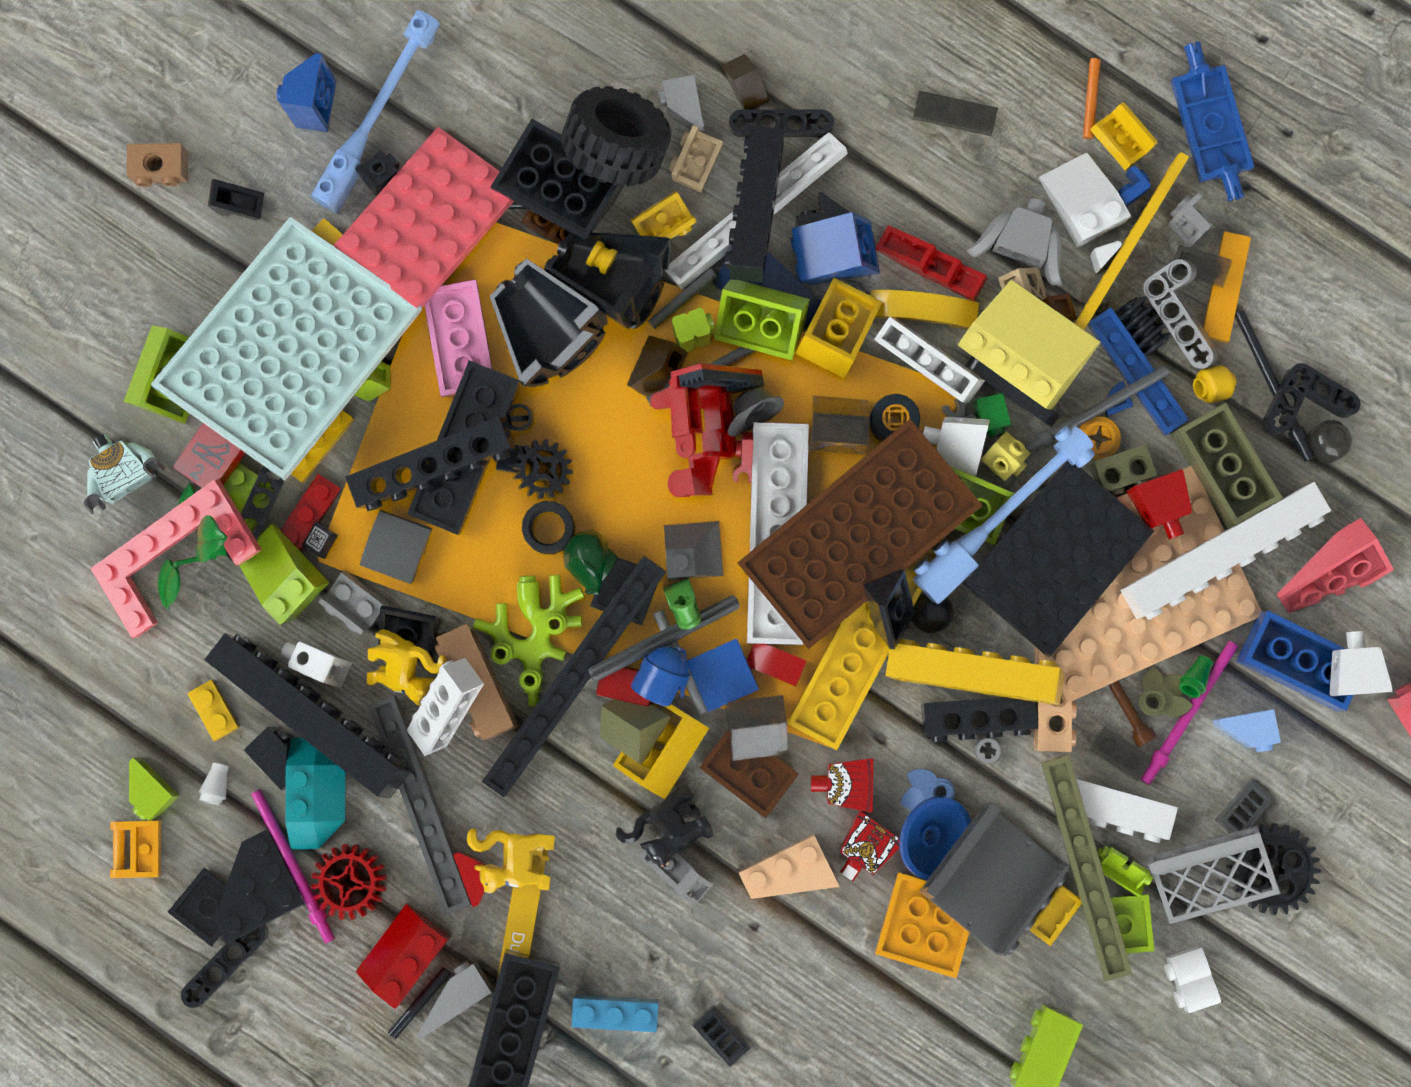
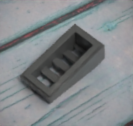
M1251 779L1218 815L1215 821L1228 833L1250 828L1274 798L1255 780ZM1251 790H1254L1263 799L1260 803L1249 794ZM1245 798L1256 807L1253 811L1243 803ZM1238 807L1249 815L1246 819L1236 811ZM1231 815L1241 822L1239 827L1229 819Z

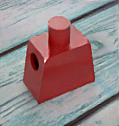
M1183 469L1136 485L1126 491L1142 520L1150 528L1163 525L1168 540L1185 534L1179 519L1191 514L1192 507Z

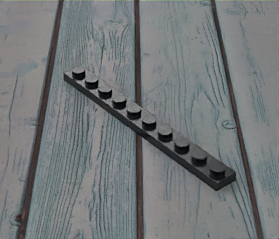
M645 555L641 558L484 777L482 783L505 798L591 678L588 671L589 668L604 660L665 575L666 570Z

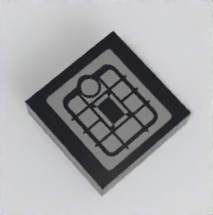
M315 521L302 545L318 557L325 559L338 534Z

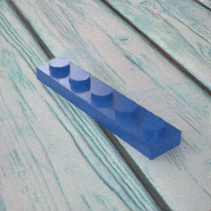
M1109 308L1088 323L1087 326L1096 339L1101 342V346L1128 385L1155 371L1112 308ZM1162 380L1135 394L1164 436L1189 420Z

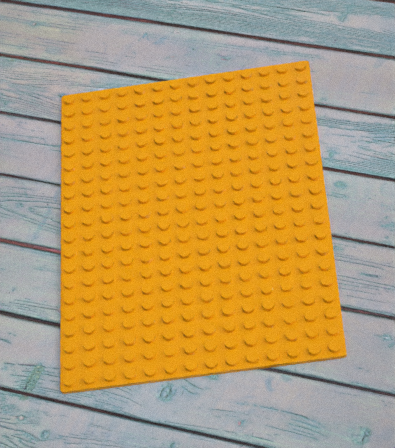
M495 223L441 286L472 280L477 281L492 369L519 380L490 295L496 290L499 283L504 280L511 281L514 278L515 267L526 258L544 270L547 260L551 259L553 255L558 256V244ZM661 281L665 284L660 298L651 315L640 327L627 329L607 316L608 324L603 327V330L606 332L603 340L593 354L579 367L562 378L558 375L549 378V383L546 385L525 387L520 384L513 404L518 403L528 406L533 411L534 423L526 431H510L515 445H527L532 448L531 442L533 440H537L540 446L544 439H548V446L551 447L557 442L559 443L557 448L559 452L564 449L567 450L563 457L565 460H572L567 465V469L573 470V474L565 477L570 481V484L567 486L561 484L563 488L562 493L558 494L553 490L554 497L548 499L546 493H544L541 500H537L535 492L528 497L526 496L528 491L526 487L518 489V486L522 483L521 480H513L516 474L497 471V462L491 459L461 534L456 535L407 514L417 488L407 492L408 497L394 502H392V499H388L382 502V507L367 512L366 508H356L346 481L329 529L338 534V537L326 558L318 557V561L342 571L346 570L350 574L489 623H493L496 620V603H507L508 630L528 638L532 634L533 628L529 620L523 615L518 604L517 582H519V576H536V581H539L540 606L544 609L548 608L551 604L549 575H560L561 591L563 593H568L579 587L582 588L583 592L586 589L565 568L563 560L564 550L553 555L542 554L533 550L525 541L522 533V520L526 512L534 504L542 501H554L563 505L573 517L575 535L581 531L593 529L602 535L603 539L608 542V547L613 550L617 557L638 564L645 555L666 571L664 525L719 521L723 576L689 580L699 611L731 595L737 598L740 607L732 613L677 640L680 647L685 649L687 660L738 638L747 659L753 644L747 643L749 577L737 562L750 552L752 483L748 482V474L746 472L738 474V482L733 480V470L741 463V457H736L735 454L731 459L719 461L712 486L713 495L673 496L668 489V478L675 470L688 469L689 462L688 458H682L677 454L675 438H672L671 408L654 409L649 405L646 399L647 396H643L627 386L630 375L649 335L677 344L672 327L673 317L683 313L688 315L689 311L700 307L704 309L705 314H711L716 328L720 302L696 294L654 329L648 320L684 291L677 286ZM425 305L401 337L390 366L391 389L378 397L349 475L437 441L454 396L442 398L440 395ZM802 331L797 349L806 333L804 331ZM712 335L710 345L701 348L696 346L695 350L688 352L681 369L700 363L709 364L738 349L740 346L715 340L714 335ZM755 351L729 365L731 367L762 370L764 386L762 387L772 396L783 398L784 406L782 410L764 423L809 424L807 504L882 443L872 433L869 420L873 407L884 396L901 394L913 400L919 409L921 419L918 429L922 433H924L925 426L941 430L944 418L946 417L942 412V406L948 405L952 412H954L956 407L954 402L956 398L922 373L858 351L845 378L797 354L794 355L791 361ZM665 386L660 387L659 389L655 390L654 392L650 393L649 395H651V394H653V393L659 391L660 389L664 388ZM743 392L732 394L734 419L737 417L734 410L735 400ZM516 408L511 413V416L529 415L527 410L523 408ZM701 409L702 430L705 432L704 409ZM511 421L515 427H523L528 422ZM753 428L746 432H753ZM702 433L695 435V454L703 452ZM742 434L735 436L736 440L742 441ZM825 442H834V443H847V444H860V445H854V446H852V445H847V446H845V445H836V444H834V445H828V444H832V443H826V444H823V443H825ZM823 445H826L825 447H822V448L817 449V451L814 450V448H818V447H821V446H823ZM850 447L854 448L856 451L861 452V453H860V454H853V453H857V452L853 451ZM537 452L542 457L551 456V454L547 452ZM527 461L525 466L526 476L529 474V464ZM545 464L540 466L538 473L540 475L545 473L547 466ZM557 464L556 475L559 477L560 468L559 464ZM406 468L403 470L401 478L404 483L410 481L412 474L410 469ZM383 478L379 479L376 483L377 491L382 493L386 488V482ZM536 481L533 483L538 487H548L543 482ZM380 510L432 528L425 553L421 556L415 579L411 584L359 565ZM544 512L535 518L532 531L538 541L544 544H552L562 538L565 532V524L558 514ZM667 572L657 584L643 624L639 625L630 622L604 660L660 632L653 616L654 613L663 610L670 626L677 623L673 611L670 610L663 587L682 580L668 581ZM584 593V598L566 607L565 612L568 616H582L583 625L582 627H567L558 635L551 634L550 642L553 646L570 654L575 652L603 613V611L590 606L594 595ZM552 619V625L558 628L560 622L557 619ZM840 624L810 649L804 643L803 645L768 644L807 661L796 687L751 668L760 690L719 708L827 746L787 723ZM644 658L626 667L640 669ZM686 688L684 695L691 697Z

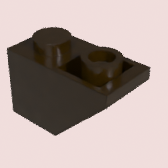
M649 335L630 375L627 386L643 396L649 395L669 383L671 372L681 369L688 352L674 342Z

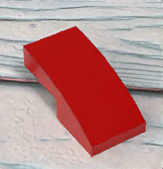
M753 644L747 657L750 668L796 687L807 662L768 644Z

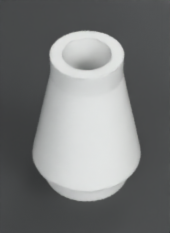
M212 763V767L198 792L201 794L200 801L221 806L223 799L226 800L228 766Z

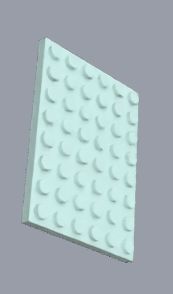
M289 217L151 385L285 481L422 309L421 306L415 308L394 292L388 283Z

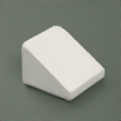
M1121 241L1106 244L1093 250L1090 258L1096 274L1122 246Z

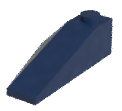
M769 252L767 254L763 283L744 281L810 299L804 325L806 329H808L821 303L819 298ZM725 263L716 275L717 277L712 281V284L721 291L730 281V269L725 268Z

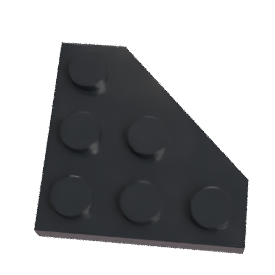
M268 829L241 842L214 917L226 944L305 905Z

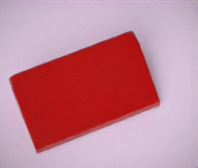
M624 667L598 681L596 695L642 706H649L651 703L650 700L645 699L632 690L630 686L639 669Z

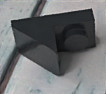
M212 179L208 207L221 216L234 214L259 220L261 219L264 193Z
M819 191L820 212L816 213V210L801 212L800 216H796L795 226L799 227L850 212Z

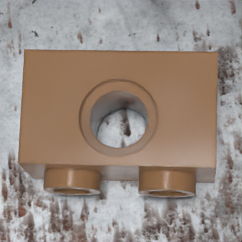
M181 143L127 144V177L139 187H151L152 183H162L165 186H179V183L188 182V151ZM156 162H163L159 170L152 171L153 165Z

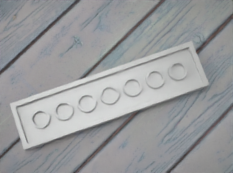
M753 423L750 552L807 505L809 424ZM749 578L747 643L803 645L800 638Z

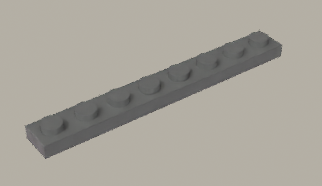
M397 695L368 705L381 741L386 746L384 748L385 752L395 753L407 762L405 767L411 771L399 787L445 915L471 906L453 855L455 854L415 743L407 732L408 724Z

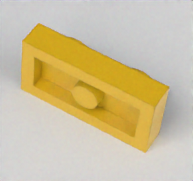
M211 679L187 693L213 741H218L240 728L214 680Z

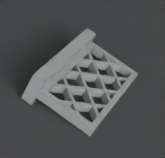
M1258 825L1148 856L1149 867L1154 876L1170 924L1280 894ZM1259 848L1262 857L1257 866L1242 860L1246 851ZM1227 857L1235 861L1229 874L1215 868L1220 858ZM1263 863L1265 865L1266 871L1261 869ZM1239 864L1253 870L1247 884L1233 877ZM1200 865L1208 869L1201 882L1187 875L1191 866ZM1171 872L1180 877L1174 890L1163 885L1160 875ZM1211 872L1226 878L1220 891L1205 884ZM1259 873L1269 878L1272 888L1260 891L1251 885ZM1184 879L1199 886L1192 899L1178 892ZM1230 881L1244 888L1240 897L1231 898L1223 894ZM1202 889L1216 895L1211 905L1204 906L1196 902ZM1166 892L1171 894L1169 899L1167 898ZM1175 896L1189 903L1185 912L1173 915L1170 905Z

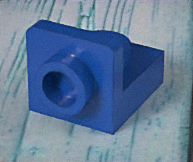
M1135 165L1126 173V177L1131 183L1126 184L1118 191L1126 207L1146 194L1151 187L1148 175L1142 169L1139 170Z

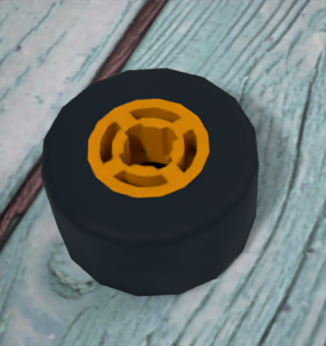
M890 394L877 401L871 411L869 423L876 439L883 442L909 419L919 428L921 418L919 409L913 400L905 395Z

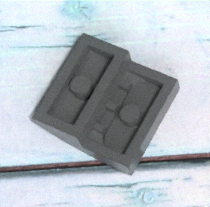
M380 510L359 565L411 584L415 579L421 556L425 553L432 528Z

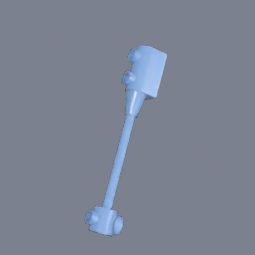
M416 10L403 33L409 40L358 130H355L333 155L310 196L315 203L336 214L339 213L359 178L355 168L362 166L360 160L368 139V133L417 47L427 48L434 41L435 33L440 23L431 15L421 10Z
M1068 426L1062 428L1055 435L1058 442L1054 445V448L1058 454L987 521L958 540H953L950 544L944 540L934 549L937 556L930 563L924 559L916 565L913 571L917 575L913 578V581L932 602L941 603L979 566L972 557L987 539L988 534L1065 461H1068L1072 466L1075 464L1080 468L1093 458L1095 453L1091 448L1094 445L1081 429L1076 426L1071 430Z

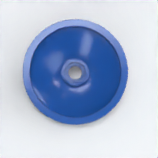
M932 797L919 803L907 816L901 830L899 845L902 860L908 870L914 875L928 880L971 822L969 814L960 803L947 797Z

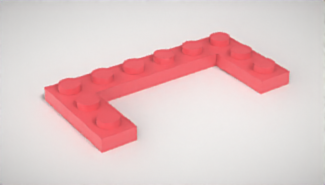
M220 479L211 481L91 568L132 638L141 636L158 624L131 576L198 529L204 516H212L219 528L228 536L223 545L236 566L242 565L262 550Z

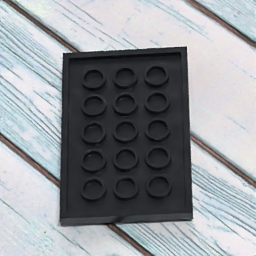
M1067 461L986 555L979 566L964 581L963 585L1045 656L1050 657L1153 534L1154 530L1081 467L1078 468L1075 464L1072 466Z

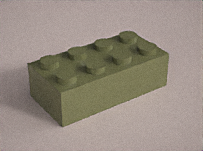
M1226 403L1171 434L1189 466H1192L1206 490L1213 507L1227 529L1283 499Z

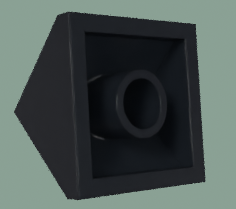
M900 569L863 585L874 628L889 649L896 648L915 614L905 570Z
M381 605L379 631L384 629L395 633L404 640L412 642L416 647L427 650L433 658L441 618Z

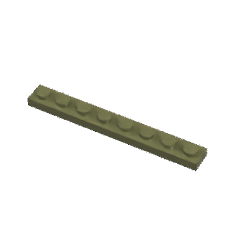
M1067 754L1043 761L1041 766L1103 980L1107 982L1132 975L1070 756Z

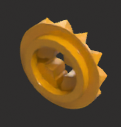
M1100 416L1094 417L1079 428L1088 437L1096 435L1100 428L1101 437L1109 440L1101 442L1097 449L1095 441L1091 440L1094 445L1091 448L1095 453L1092 458L1094 460L1114 455L1121 442V435L1117 425L1110 419Z

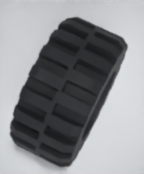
M598 86L590 90L587 89L573 100L562 131L561 141L569 160L572 159L573 165L578 169H583L586 175L589 177L594 176L603 183L610 182L614 186L626 184L629 187L635 186L637 183L643 184L657 175L670 144L671 130L667 118H664L663 112L659 108H655L654 103L650 100L641 98V95L638 93L627 92V89L624 88L613 89V86H605L604 88Z

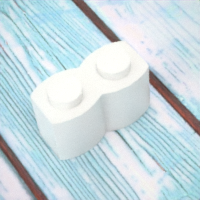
M1197 946L1166 957L1167 964L1164 965V969L1169 981L1174 980L1177 991L1173 992L1179 1008H1184L1185 1012L1191 1013L1221 1003L1208 961L1201 947Z

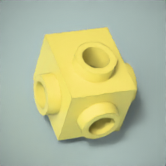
M1006 431L981 460L995 475L1006 481L1012 474L1017 477L1026 468L1027 464L1024 461L1031 453L1022 442L1016 440Z

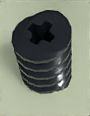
M1147 296L1135 297L1114 312L1124 311L1120 321L1130 320L1126 330L1136 329L1132 338L1133 340L1142 338L1138 347L1140 349L1148 347L1144 354L1146 357L1166 344L1172 334L1170 332L1161 333L1166 325L1164 323L1155 324L1159 315H1149L1153 305L1143 306Z

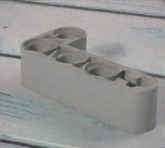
M1187 259L1175 260L1145 281L1144 292L1189 362L1198 369L1207 368L1216 363L1218 351L1178 291L1195 278L1197 269L1192 261ZM1180 264H1184L1188 269L1187 276L1182 280L1176 275V268ZM1156 280H1161L1164 283V291L1160 295L1153 291V284ZM1172 302L1179 306V314L1175 318L1168 314V306ZM1187 325L1191 326L1195 331V335L1190 341L1186 340L1182 334L1184 327ZM1200 340L1202 341V344L1197 345L1198 347L1190 348V345L1196 344ZM1200 350L1208 351L1209 355L1206 356V360L1200 361L1198 359L1201 355Z

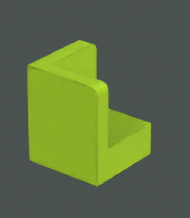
M380 362L354 396L371 401L390 390V365Z

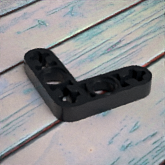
M1299 363L1286 372L1263 418V427L1267 433L1273 436L1286 432L1291 427L1305 397L1340 418H1348L1357 413L1361 405L1360 399L1355 393L1309 365ZM1300 372L1302 374L1301 379L1303 381L1299 382L1296 385V387H1294L1292 385L1295 384L1298 379V375L1296 373ZM1318 384L1327 387L1328 396L1326 398L1318 394ZM1284 393H1289L1293 396V406H1288L1284 403ZM1344 400L1348 401L1347 406L1349 409L1347 410L1344 409L1345 404L1342 402ZM1281 412L1285 413V414L1281 415V417H1280V419H1279V424H1280L1281 426L1276 427V426H1275L1276 421L1274 420V418H1276L1277 416H1279V415L1281 414Z

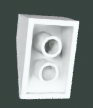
M1088 153L1039 177L1076 248L1122 226L1131 216L1118 191Z

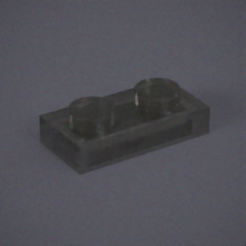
M1182 245L1178 246L1173 261L1181 259L1192 261L1197 269L1194 280L1222 288L1232 265L1231 259ZM1180 264L1176 268V274L1186 277L1188 274L1187 267L1184 264Z
M1106 727L1101 729L1088 750L1135 781L1139 780L1152 759L1150 755Z

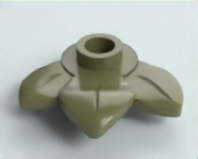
M1156 667L1149 670L1142 680L1144 692L1139 698V707L1142 712L1152 717L1164 714L1172 718L1186 714L1192 708V704L1185 698L1180 697L1183 693L1179 688L1180 678L1183 675H1169L1163 678ZM1155 699L1158 702V706L1155 708L1150 707L1148 700Z

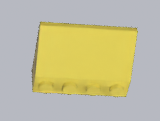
M1010 280L972 323L958 343V346L1044 408L1052 410L1101 342L1013 280Z

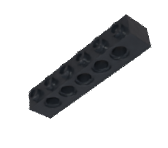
M498 416L345 476L356 508H366L368 512L382 507V502L388 499H392V502L408 497L407 492L416 488L418 492L432 488L434 486L432 482L443 479V482L453 480L459 477L458 472L468 469L469 472L481 469L485 466L483 463L491 459H494L495 462L510 457L509 452L516 450L505 418ZM486 438L489 443L486 452L480 453L477 448L478 442ZM460 448L463 452V458L460 462L455 463L452 459V453L455 449ZM434 458L437 462V468L433 473H429L427 462ZM409 468L412 476L409 482L404 483L401 474L404 469ZM383 478L386 482V488L382 493H379L376 489V483L379 479Z

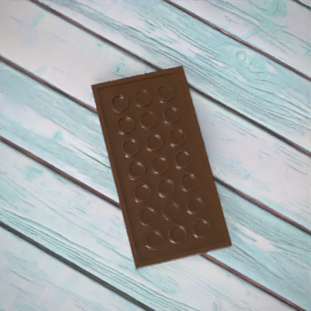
M909 419L737 563L804 645L810 649L867 602L864 584L899 569H907L983 505L912 420Z

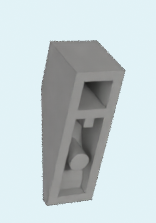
M466 961L453 970L456 975L449 979L417 1034L419 1040L494 991L493 986L477 961L471 965Z

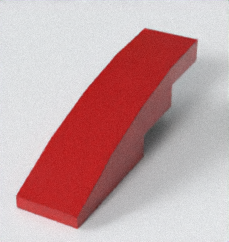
M889 225L875 247L878 252L902 266L974 302L988 279L986 274L963 265L961 260L937 250L935 245Z

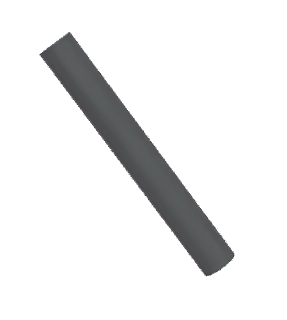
M709 269L651 317L648 320L649 324L654 329L657 328L717 277L713 270Z

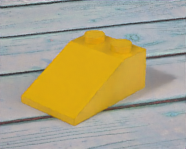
M833 278L795 354L845 378L882 301Z

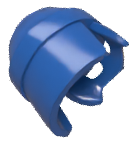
M663 646L646 655L630 685L632 690L645 699L662 706H669L678 690H680L681 698H683L690 677L685 649L682 647Z

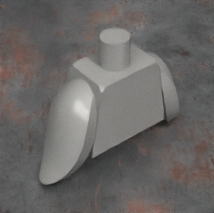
M1030 199L1027 209L1016 207L1013 212L1006 211L996 216L977 242L966 251L976 258L985 254L993 247L992 252L1039 267L1040 269L1043 265L1048 282L1051 285H1062L1060 273V235L1057 229L1052 227V219L1042 215L1045 203L1039 199Z

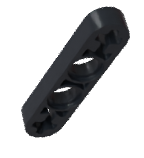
M822 109L736 110L729 118V129L737 137H750L751 126H753V124H745L744 129H738V125L733 124L738 122V118H744L745 123H752V117H757L756 126L761 127L760 121L764 117H771L776 123L774 128L784 129V137H824L828 132L831 133L834 125L832 114ZM791 117H798L803 125L798 130H792L788 127L787 121ZM806 117H811L810 123H817L819 118H824V122L829 124H826L824 129H819L818 124H810V130H806Z
M971 356L965 367L1047 425L1053 427L1060 417L1057 412L1044 408L975 357Z
M265 466L260 470L241 512L244 521L252 518L258 522V529L252 533L257 542L285 482L282 478L279 480L274 479L270 486L271 489H276L274 493H271L266 488H259L261 483L264 486L268 483L269 478L265 473L267 471L272 472ZM263 493L268 495L270 501L267 507L257 508L254 505L253 500L257 494ZM225 550L227 557L231 562H233L227 550Z
M264 925L259 928L258 935L261 938H254L247 944L251 947L250 950L242 941L246 940L251 933L241 937L242 941L237 939L229 944H225L184 986L181 991V1000L184 1005L189 1008H196L206 1003L266 941L269 934L268 927ZM231 946H238L242 951V957L237 962L230 960L227 953ZM212 966H217L222 971V978L218 982H213L208 977V970ZM203 983L208 986L199 993L200 1000L195 999L192 1001L189 998L192 994L190 989L195 990Z

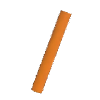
M1091 58L1089 62L1083 139L1087 140L1094 139V134L1090 129L1095 125L1101 61L1098 58Z

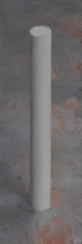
M663 610L653 614L660 631L670 627ZM677 641L667 645L674 648L680 647ZM688 667L690 677L686 688L698 714L701 715L708 712Z

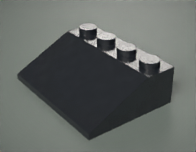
M531 119L490 188L586 241L612 207L625 184L614 186L613 183H603L594 176L589 177L586 175L583 169H578L573 165V160H569L562 146V135Z

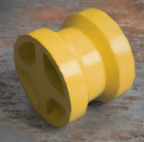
M598 241L592 249L586 265L590 267L595 266L599 268L600 273L606 275L616 259L618 251L615 249L609 250L605 247L604 243Z

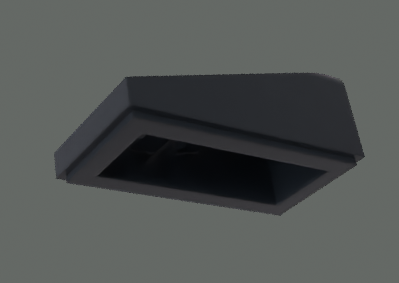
M714 1005L692 1025L729 1067L751 1048ZM713 1018H716L718 1022L706 1031L704 1027ZM723 1026L726 1030L716 1039H713L711 1035ZM731 1034L733 1038L721 1048L719 1043ZM738 1042L741 1046L728 1056L726 1051Z

